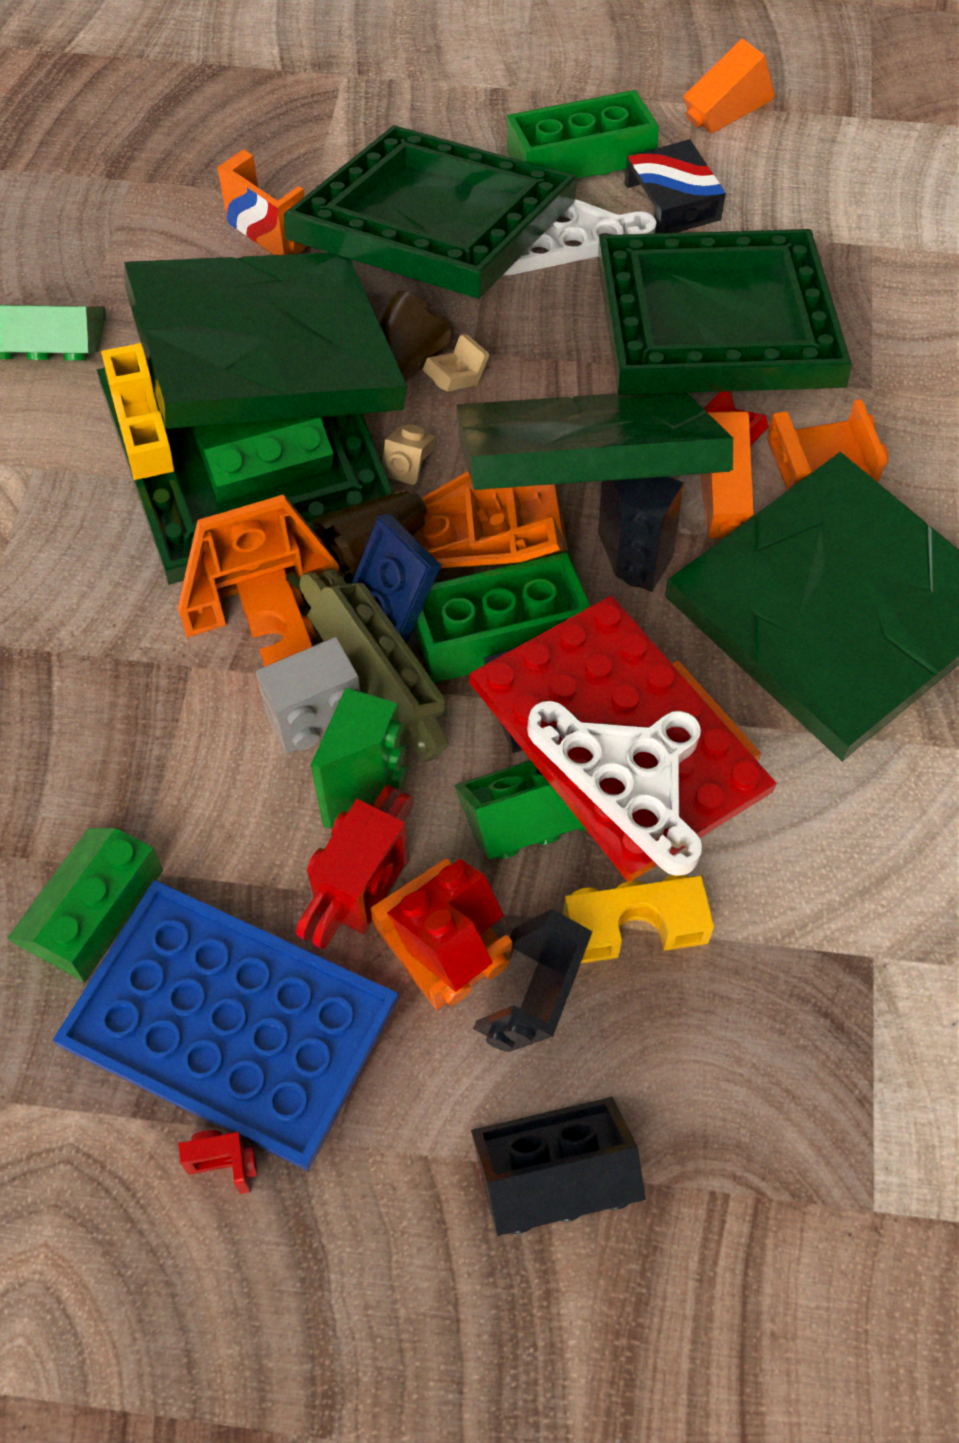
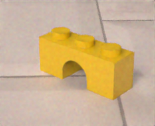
M138 343L101 351L134 480L174 472L170 446L161 413L157 408L142 344Z
M670 875L661 882L643 884L641 881H631L630 883H622L615 889L602 891L592 887L582 888L574 891L571 895L565 896L563 915L593 931L581 964L618 958L622 944L619 928L629 921L641 920L651 924L660 935L663 951L706 945L709 943L714 929L702 876L688 878L687 875Z

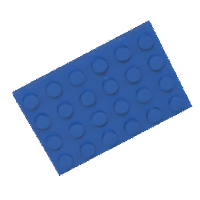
M154 880L58 1030L53 1041L58 1047L230 1133L239 1131L242 1139L309 1172L397 1005L399 995L395 991Z

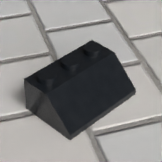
M669 476L602 481L598 534L615 576L622 579L628 585L641 587L653 592L672 560L684 482Z
M613 1097L471 1130L486 1199L497 1236L509 1233L520 1234L527 1232L533 1227L558 1221L569 1222L576 1220L582 1215L607 1209H622L631 1203L646 1200L638 1146Z

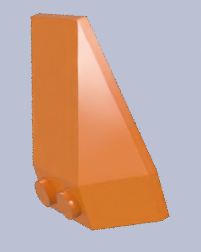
M467 471L421 498L427 508V514L424 515L425 525L413 537L441 564L440 569L523 563L568 550L561 501L556 484L475 490L472 487L470 475Z
M284 494L197 521L177 608L186 637L226 626L219 599L238 594L236 585L238 582L284 569L287 578L295 576L300 589L299 580H301V576L304 573L314 572L317 573V576L321 577V573L324 570L334 569L341 576L337 559Z

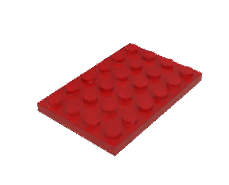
M612 595L470 673L469 683L628 883L654 868L657 864L532 742L528 736L527 727L530 711L535 705L546 701L559 703L582 723L647 728L651 727L665 715L675 711L686 712L695 717L701 729L696 749L679 763V817L699 838L773 793L777 783ZM541 720L540 727L544 729L547 726H551L556 730L557 722L553 721L548 724ZM671 727L666 730L667 736L674 742L684 743L691 739L690 734L684 728ZM560 736L558 745H560L563 740ZM574 747L567 752L569 758L579 764L587 763L593 758L591 752L583 747ZM639 752L633 756L634 762L641 768L650 769L658 765V760L651 753ZM605 778L599 783L600 788L610 795H619L625 790L623 783L616 778ZM640 809L632 814L633 820L639 826L647 828L658 823L656 815L650 810ZM665 828L662 833L665 837H667L669 829ZM671 846L669 853L674 855L684 849L685 846L680 848Z

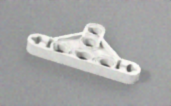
M575 199V202L560 216L568 217L571 220L569 222L555 221L528 248L524 256L522 255L503 275H514L598 257L599 234H654L656 219L651 214L642 211L617 215ZM576 240L582 244L572 247L566 245L565 242ZM535 247H543L548 252L538 254L531 250Z
M546 701L535 705L530 711L527 727L528 736L532 742L661 869L676 876L686 875L693 871L699 861L702 844L698 835L679 817V763L696 749L701 729L695 717L686 712L675 711L665 715L651 727L647 728L582 723L559 703ZM541 720L548 724L553 721L557 722L556 730L551 726H547L544 729L541 728ZM671 727L684 728L690 734L691 739L684 743L674 742L669 739L666 730ZM559 736L563 739L560 745H558ZM574 747H583L591 752L593 758L587 763L579 764L572 761L567 752ZM639 752L651 753L658 760V765L650 769L641 768L634 762L633 756ZM605 778H616L623 783L625 790L619 795H610L600 788L599 783ZM640 809L650 810L656 815L658 823L647 828L639 826L633 820L632 814ZM665 828L669 829L667 837L662 834ZM671 846L675 848L685 846L688 849L686 856L679 853L674 857L669 853Z

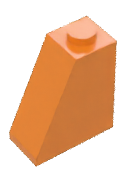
M743 38L738 41L683 96L688 110L685 113L688 120L695 127L699 128L702 126L712 134L770 102L775 97L765 55Z
M748 412L708 413L733 437V470H730V472L700 474L708 538L726 537L753 517L754 514Z

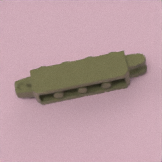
M334 569L324 570L321 573V577L317 576V573L314 572L304 573L301 576V580H299V585L304 598L311 606L307 617L324 642L337 637L359 677L360 692L398 704L399 722L404 724L401 743L407 741L424 762L437 759L449 744L437 721L445 711L444 697L364 583L360 582L347 584L342 576H339L337 570Z

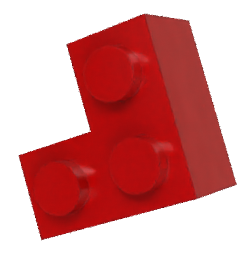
M461 858L453 864L444 867L437 876L417 891L405 896L398 905L387 912L407 952L455 992L493 964L480 934L504 917L485 875Z

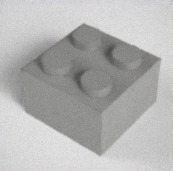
M337 637L255 671L266 715L286 754L296 750H307L323 738L345 688L360 692L359 677Z

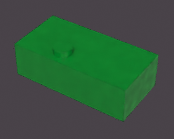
M636 90L506 115L507 152L511 158L572 174L577 179L594 175H607L613 171L626 169L627 156L658 148L659 125Z
M566 552L434 583L413 631L428 675L433 683L469 675L471 672L484 666L485 657L505 652L524 644L589 608L590 604Z

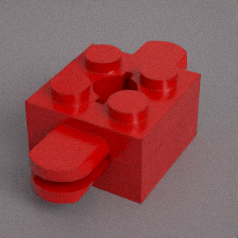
M386 785L373 806L356 799L348 812L342 811L332 827V838L324 849L318 848L308 864L307 872L314 898L298 922L296 929L297 937L304 941L312 938V944L323 950L328 946L341 923L363 935L365 934L372 922L370 908L389 895L409 862L405 821L412 810L413 796L405 792L398 796L397 788Z

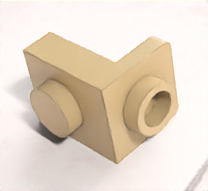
M460 335L453 353L427 357L423 371L435 381L439 388L446 392L477 386L488 361L489 353L469 335Z
M404 425L395 430L385 439L382 465L387 477L415 485L419 481L422 461L434 451L436 436L425 433L422 427L416 425Z

